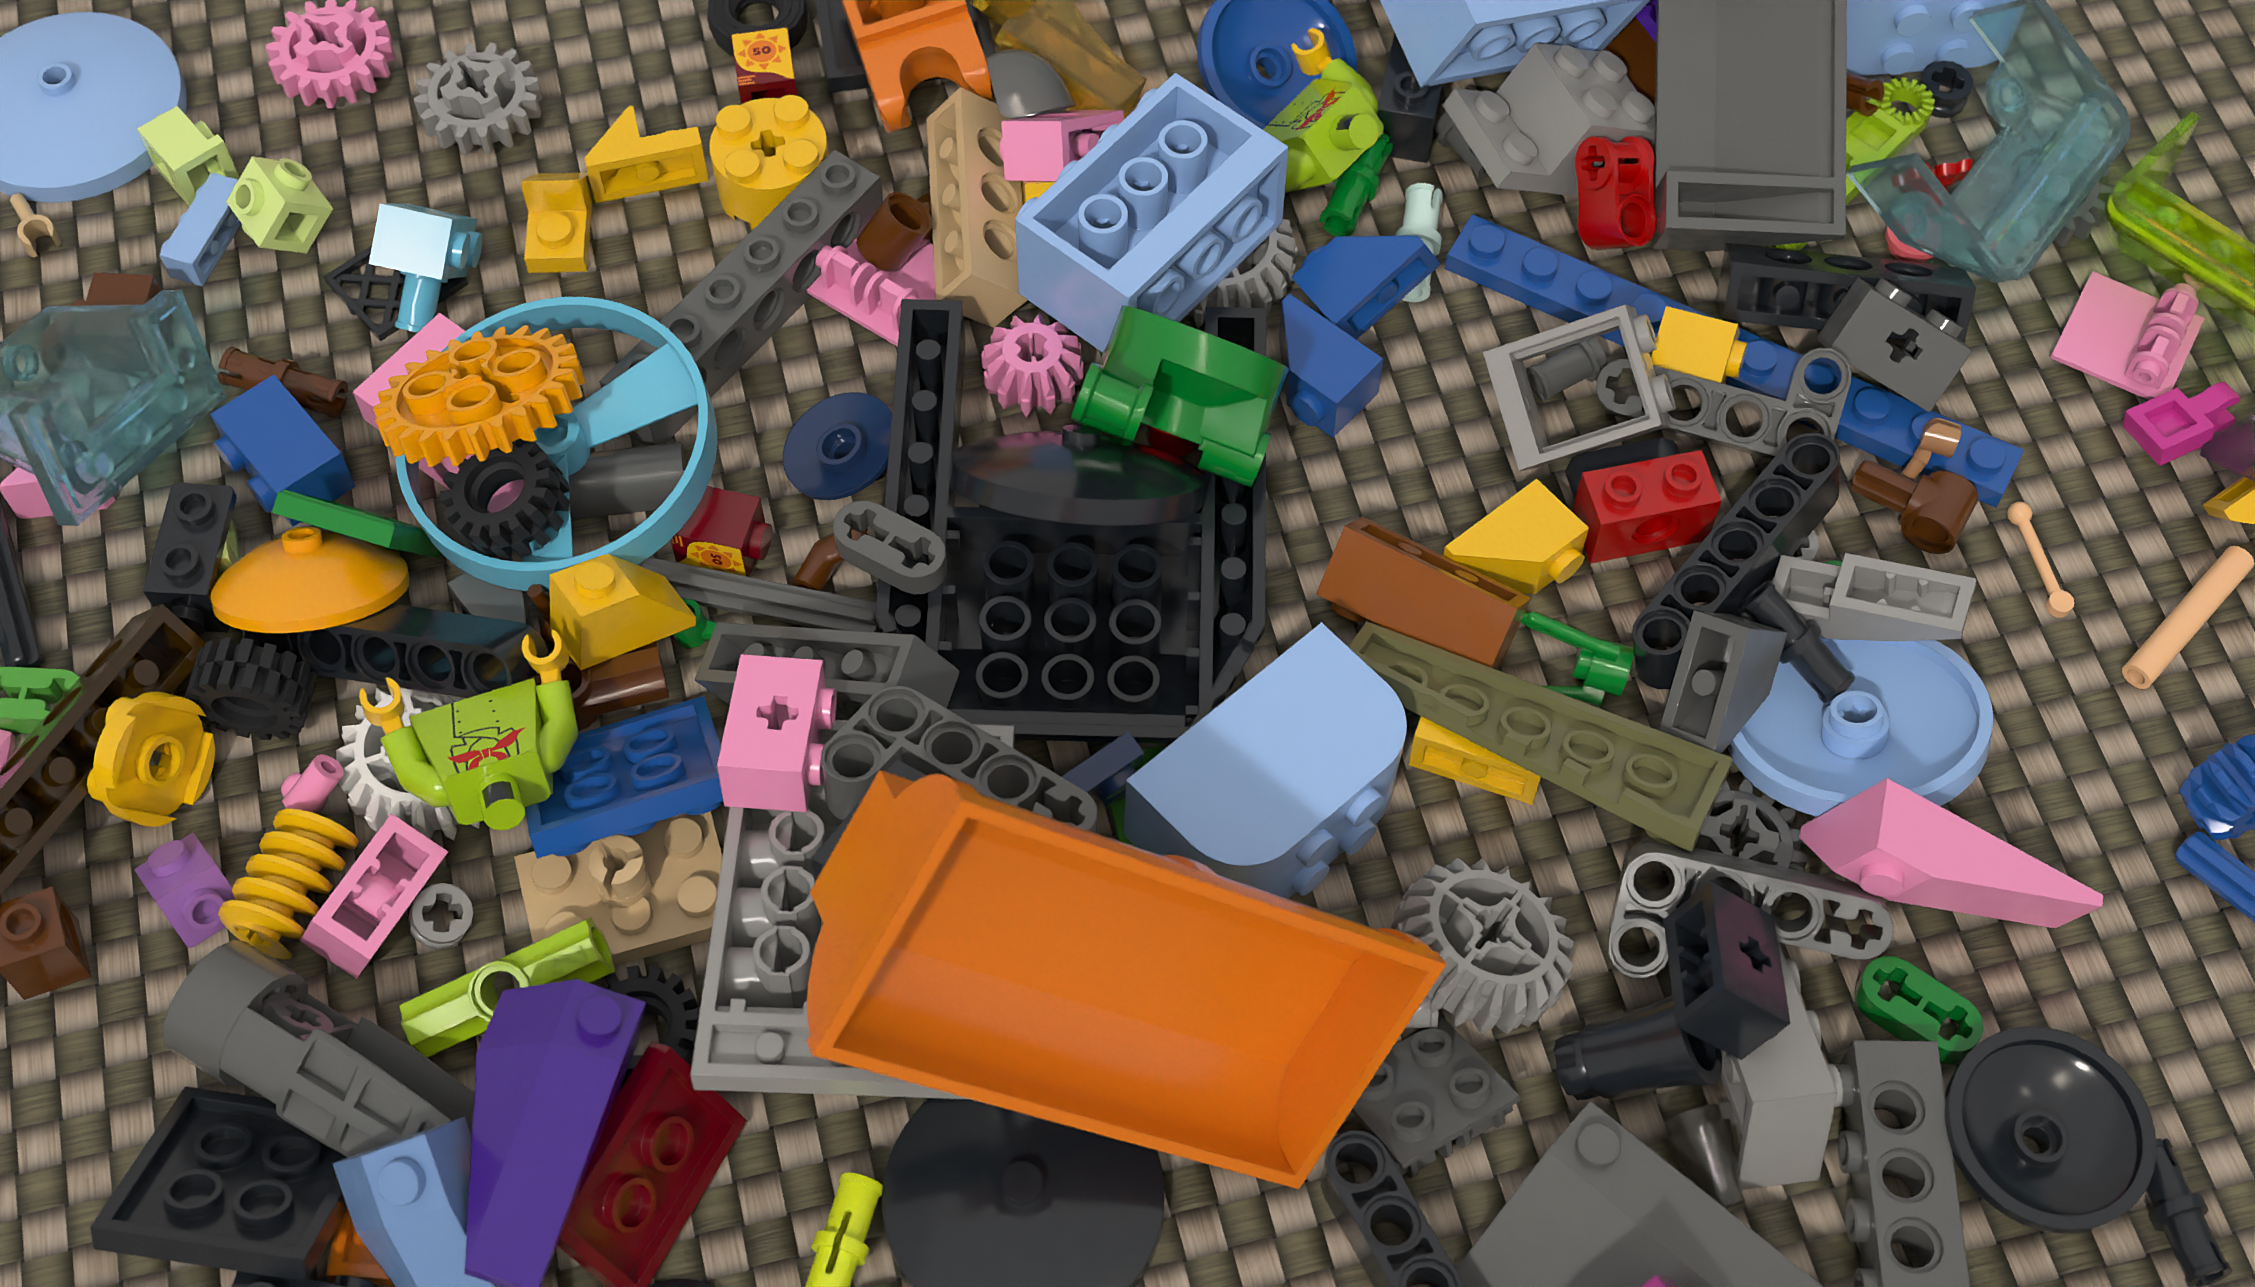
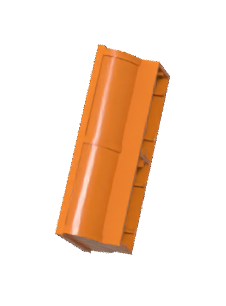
M879 770L810 891L823 925L815 947L809 975L807 1018L810 1036L806 1042L811 1054L816 1057L1300 1189L1447 964L1438 952L1433 951L1425 942L1410 934L1389 928L1374 929L1216 875L1208 866L1177 855L1161 856L979 794L972 785L946 775L933 774L914 782Z

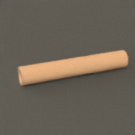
M2230 546L2223 552L2123 666L2122 674L2130 684L2139 689H2147L2251 571L2255 564L2251 554L2238 546Z

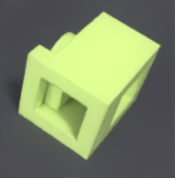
M178 106L158 115L153 120L137 128L153 165L189 207L196 197L198 188L204 185L211 172L239 179L223 139L218 134L214 136L203 121L200 120L193 124Z

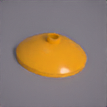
M305 526L284 532L281 537L256 547L225 570L215 583L210 596L215 616L231 627L261 633H294L339 626L372 615L398 600L407 590L410 578L406 561L390 548L334 531H321L317 527Z

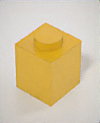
M1666 306L1656 338L1657 350L1652 352L1651 361L1653 365L1725 384L1727 376L1739 377L1748 343L1738 341L1740 335L1738 324Z

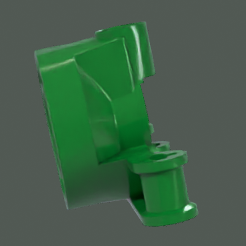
M1122 305L1099 363L1095 364L1092 362L1089 367L1071 419L1077 423L1131 442L1134 441L1140 423L1199 444L1198 449L1202 450V454L1197 468L1251 488L1270 441L1271 434L1267 433L1268 426L1289 369L1285 365L1217 336L1141 309Z

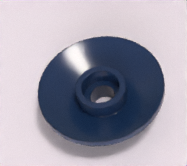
M861 392L837 394L815 404L797 420L786 439L783 449V467L789 481L802 494L818 500L845 498L868 487L888 467L892 421L891 410L877 397Z

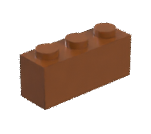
M1363 516L1344 526L1316 592L1317 595L1331 601V609L1342 617L1356 622H1364L1368 619L1386 629L1493 669H1497L1502 665L1532 599Z

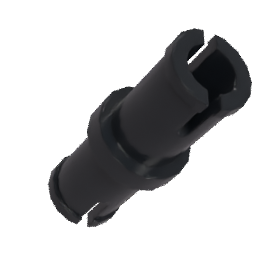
M1771 580L1760 584L1740 602L1738 607L1753 622L1787 632L1779 661L1782 664L1789 662L1818 694V698L1823 703L1830 702L1836 696L1845 692L1854 682L1855 675L1846 669L1819 638L1822 632L1813 620L1804 621L1778 592Z
M2156 1139L2155 1168L2151 1181L2145 1191L2153 1208L2149 1212L2148 1217L2156 1231L2164 1232L2185 1276L2184 1280L2188 1287H2203L2218 1282L2230 1275L2233 1270L2230 1264L2226 1262L2204 1217L2209 1208L2201 1194H2193L2172 1151L2173 1147L2169 1139Z

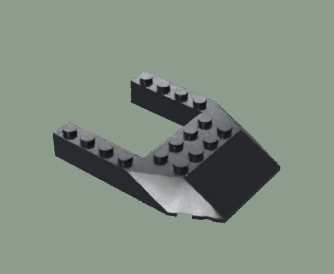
M902 299L884 507L923 526L941 538L945 546L947 574L942 584L935 590L925 594L907 593L878 579L875 615L881 632L916 635L960 671L947 709L972 724L1014 726V740L1113 742L1129 731L1137 743L1172 744L1225 700L1265 632L1266 453L1251 488L1202 469L1205 476L1201 513H1194L1188 517L1169 522L1126 526L1084 525L1034 519L988 507H955L956 491L950 485L952 453L959 448L966 346L963 302L960 300ZM1206 307L1205 332L1266 356L1267 308ZM922 554L917 560H912L905 556L907 568L913 569L919 562L929 565V558L926 554Z

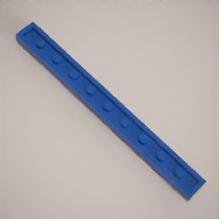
M1473 214L1446 258V270L1568 323L1622 305L1635 307L1638 316L1647 314L1657 338L1666 306L1714 318ZM1620 329L1600 335V337L1625 347ZM1740 329L1738 341L1748 343L1739 377L1727 376L1725 385L1784 400L1791 373L1803 355ZM1815 362L1806 367L1804 381L1811 391L1817 394H1827L1834 391L1837 385V375L1832 367ZM1851 376V384L1834 438L1905 468L1918 448L1924 426L1929 420L1942 418L1960 424L1961 437L1953 457L1948 458L1932 452L1928 464H1926L1919 475L1923 476L1925 474L1928 476L1935 471H1948L1958 474L1967 479L1976 488L1979 501L1997 508L2024 449L1931 410L1928 412L1907 399ZM1797 421L1801 424H1804L1810 428L1817 430V428L1813 424L1807 421Z

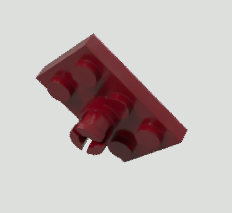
M655 1042L649 1044L615 1099L557 1245L606 1287H648L747 1122L716 1090H694L691 1079L692 1067L670 1046Z

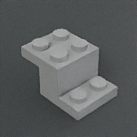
M1535 42L1495 93L1487 90L1481 92L1455 88L1443 104L1448 115L1495 186L1500 189L1575 196L1578 193L1575 156L1580 144L1591 136L1606 137L1611 142H1620L1621 139L1628 136H1639L1647 140L1654 151L1655 107L1630 82L1626 76L1627 68L1616 55L1605 50L1597 52L1577 49L1570 45L1556 46ZM1592 162V166L1597 168L1603 162Z

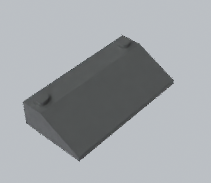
M1657 0L1654 206L1657 225L1653 235V249L1721 251L1725 249V243L1763 247L1843 239L1846 236L1847 0Z
M1591 1101L1546 1151L1456 1268L1465 1287H1641L1656 1274L1670 1277L1677 1287H1823Z

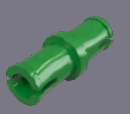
M1382 133L1373 146L1366 149L1333 181L1335 189L1319 218L1320 223H1325L1323 229L1331 235L1337 237L1351 236L1356 229L1357 221L1365 204L1371 202L1376 197L1380 187L1379 174L1393 149V144L1388 143L1390 138L1386 134Z

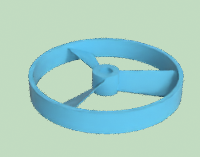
M557 297L524 303L484 319L466 330L456 340L460 343L471 340L472 335L476 331H480L484 338L491 337L498 328L505 326L508 335H512L522 326L528 325L531 334L543 328H549V331L570 328H596L628 334L648 342L659 349L573 407L571 413L554 415L558 425L555 428L538 427L535 429L534 433L537 440L534 442L563 473L562 476L569 485L568 476L578 472L587 463L590 456V448L698 405L697 436L688 465L676 487L663 504L649 518L616 541L597 550L573 557L571 511L569 505V511H556L564 521L560 530L558 531L549 526L544 531L551 540L543 547L536 540L531 541L529 545L532 554L524 556L522 562H514L474 552L453 541L440 531L428 518L424 509L418 477L419 461L410 464L405 454L395 457L402 493L410 510L431 542L458 568L478 579L493 585L527 591L533 584H539L545 592H550L549 574L601 555L611 554L638 565L662 548L683 527L705 493L716 459L717 423L709 392L694 359L683 343L656 319L635 308L605 299ZM447 346L445 349H443L441 352H443V351H445V350H448V349H449L448 346ZM569 492L563 493L570 501Z

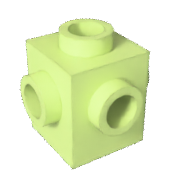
M252 156L226 201L242 223L244 232L255 241L259 248L299 253L308 252L333 210V207L312 181V175L309 170L302 164L288 158L273 160Z

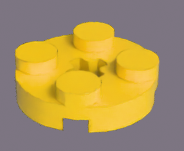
M147 692L134 699L121 697L115 700L106 713V726L99 738L94 755L93 769L87 779L88 793L91 797L103 802L114 816L143 826H163L177 819L168 815L175 812L182 803L193 805L199 799L208 784L214 765V737L212 733L203 731L202 721L198 715H206L201 707L189 699L164 692ZM154 750L161 753L158 765L149 766Z

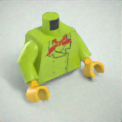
M1315 28L1307 30L1311 43L1314 46L1312 49L1301 50L1294 43L1291 44L1300 70L1306 75L1321 74V79H1314L1263 129L1288 146L1285 192L1328 184L1336 180L1366 149L1374 145L1384 130L1382 122L1376 115L1378 101L1370 84L1341 58L1332 60L1324 34Z
M552 629L555 648L547 657H536V647L529 634L522 641L524 657L531 667L540 674L541 685L536 686L534 678L511 686L502 687L409 716L411 725L406 727L401 719L405 706L400 687L396 681L386 678L393 700L390 704L381 708L372 706L368 702L364 688H361L359 698L364 715L370 723L383 728L385 736L380 738L381 743L404 790L435 808L449 806L458 824L470 825L484 820L488 827L500 831L512 829L523 821L525 816L524 807L546 801L553 794V773L563 767L578 737L569 681H562L560 673L569 661V651L555 630Z

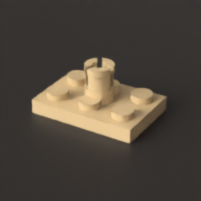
M711 811L700 815L683 813L660 820L648 831L637 835L627 836L619 833L591 842L586 849L569 856L551 854L537 859L535 851L514 856L533 943L587 918H592L598 929L603 932L612 952L613 965L616 966L711 939L723 857Z

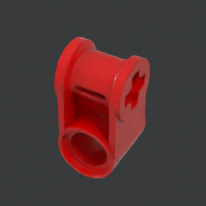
M1591 136L1585 139L1577 150L1575 156L1579 203L1577 225L1582 241L1590 249L1599 251L1639 247L1647 244L1653 238L1657 225L1653 182L1655 159L1652 147L1643 137L1628 136L1621 139L1620 142H1611L1606 137ZM1636 158L1638 162L1636 164H1624V159ZM1592 162H1605V167L1594 168Z

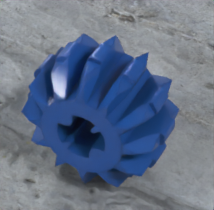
M2253 734L2244 735L2236 743H2226L2215 754L2207 755V759L2200 766L2191 769L2189 778L2183 781L2179 790L2182 800L2189 810V815L2200 829L2206 830L2213 840L2239 838L2246 831L2255 830V735Z

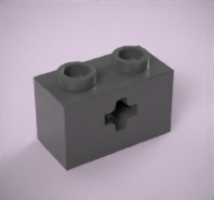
M1858 277L1817 336V339L1825 348H1831L1840 352L1850 365L1930 412L1973 351L1958 338L1963 327L1934 309L1930 310L1926 318L1910 309L1907 305L1913 297L1883 278L1874 287ZM1892 331L1899 335L1905 334L1908 337L1903 347L1895 343L1890 345L1886 341Z

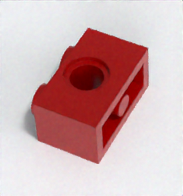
M1698 450L1583 472L1572 512L1589 527L1584 549L1589 563L1593 564L1700 543L1712 531L1722 500L1703 452Z

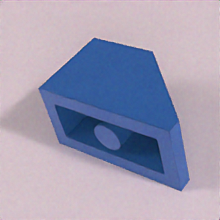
M1417 235L1335 237L1326 246L1313 250L1305 258L1301 269L1292 276V279L1330 322L1357 340L1441 264Z
M1289 293L1282 300L1279 329L1282 364L1289 369L1284 381L1286 405L1292 409L1300 421L1309 426H1317L1334 438L1378 394L1383 358Z

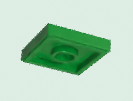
M284 489L283 492L278 491L272 510L274 514L387 548L439 558L440 551L431 542L422 527L327 499Z

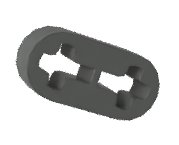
M855 501L845 505L837 512L833 521L835 545L840 557L849 564L911 594L928 593L943 583L947 574L945 546L941 538L934 532L870 501ZM868 526L874 527L875 538L864 534L858 541L852 539L851 530L863 532ZM922 554L928 555L929 565L919 562L913 569L907 568L905 556L912 560H917Z

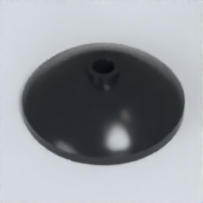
M2037 1026L2011 1028L1998 1032L1977 1044L1958 1064L1950 1078L1945 1094L1944 1114L1947 1136L1953 1157L1974 1190L1991 1206L2007 1217L2028 1227L2050 1233L2077 1234L2090 1232L2120 1218L2145 1193L2151 1181L2156 1162L2157 1143L2152 1116L2140 1090L2127 1072L2112 1057L2092 1043L2076 1035L2053 1028ZM2023 1136L2029 1137L2037 1143L2039 1154L2032 1152L2025 1145Z

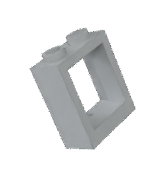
M1622 305L1483 352L1518 470H1533L1671 426L1667 412L1676 409L1675 400L1666 375L1656 376L1649 352L1657 350V341L1647 314L1638 316L1635 307ZM1620 329L1646 415L1549 446L1523 361Z

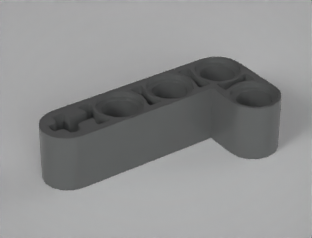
M1831 348L1811 350L1795 365L1789 379L1784 400L1653 365L1656 376L1666 375L1672 391L1680 388L1689 389L1699 397L1701 404L1699 414L1688 421L1676 420L1668 413L1671 426L1662 428V430L1771 460L1788 443L1786 439L1787 429L1791 423L1796 421H1807L1813 424L1819 434L1828 436L1834 441L1852 375L1849 362L1840 352ZM1618 359L1610 362L1601 370L1597 378L1596 396L1600 406L1607 413L1625 420L1646 415L1642 411L1644 407L1639 396L1629 395L1625 404L1614 402V391L1606 388L1608 381L1618 382L1622 373H1628L1633 375V386L1637 388V384L1629 359ZM1824 362L1835 370L1837 385L1833 392L1817 394L1806 386L1804 371L1809 364ZM1739 404L1754 408L1760 419V427L1757 433L1750 437H1738L1732 434L1725 422L1726 413L1730 408Z
M891 686L881 689L871 696L835 733L822 750L821 766L826 803L829 810L842 820L848 816L866 795L879 770L885 772L898 759L927 776L941 774L972 785L979 794L1097 834V806L1094 799L1086 791L925 695L906 686ZM1005 797H1015L1012 799H1003Z
M1647 839L1634 845L1628 851L1623 861L1609 923L1608 953L1613 965L1625 975L1632 978H1646L1657 974L1668 961L1664 919L1701 890L1711 879L1717 877H1729L1735 880L1741 886L1738 897L1774 916L1777 939L1781 943L1851 959L1868 960L1879 956L1889 947L1893 938L1894 924L1883 898L1865 892L1856 883L1695 847L1690 852L1677 845L1658 843L1653 839ZM1659 861L1666 864L1672 870L1673 877L1663 888L1657 890L1647 889L1636 881L1634 877L1636 870L1644 863ZM1787 892H1797L1809 900L1806 912L1794 920H1783L1771 912L1774 900ZM1828 899L1833 916L1825 914L1826 927L1820 928L1824 917L1823 900ZM1859 909L1867 910L1874 925L1862 924L1859 934H1851L1844 919H1856ZM1644 927L1651 930L1657 936L1658 942L1649 952L1634 954L1627 951L1621 945L1620 938L1628 929Z

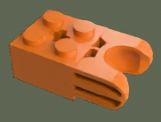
M840 0L887 133L895 132L911 125L907 109L908 97L911 90L918 83L929 78L941 77L950 79L959 87L989 101L995 99L987 62L965 0Z

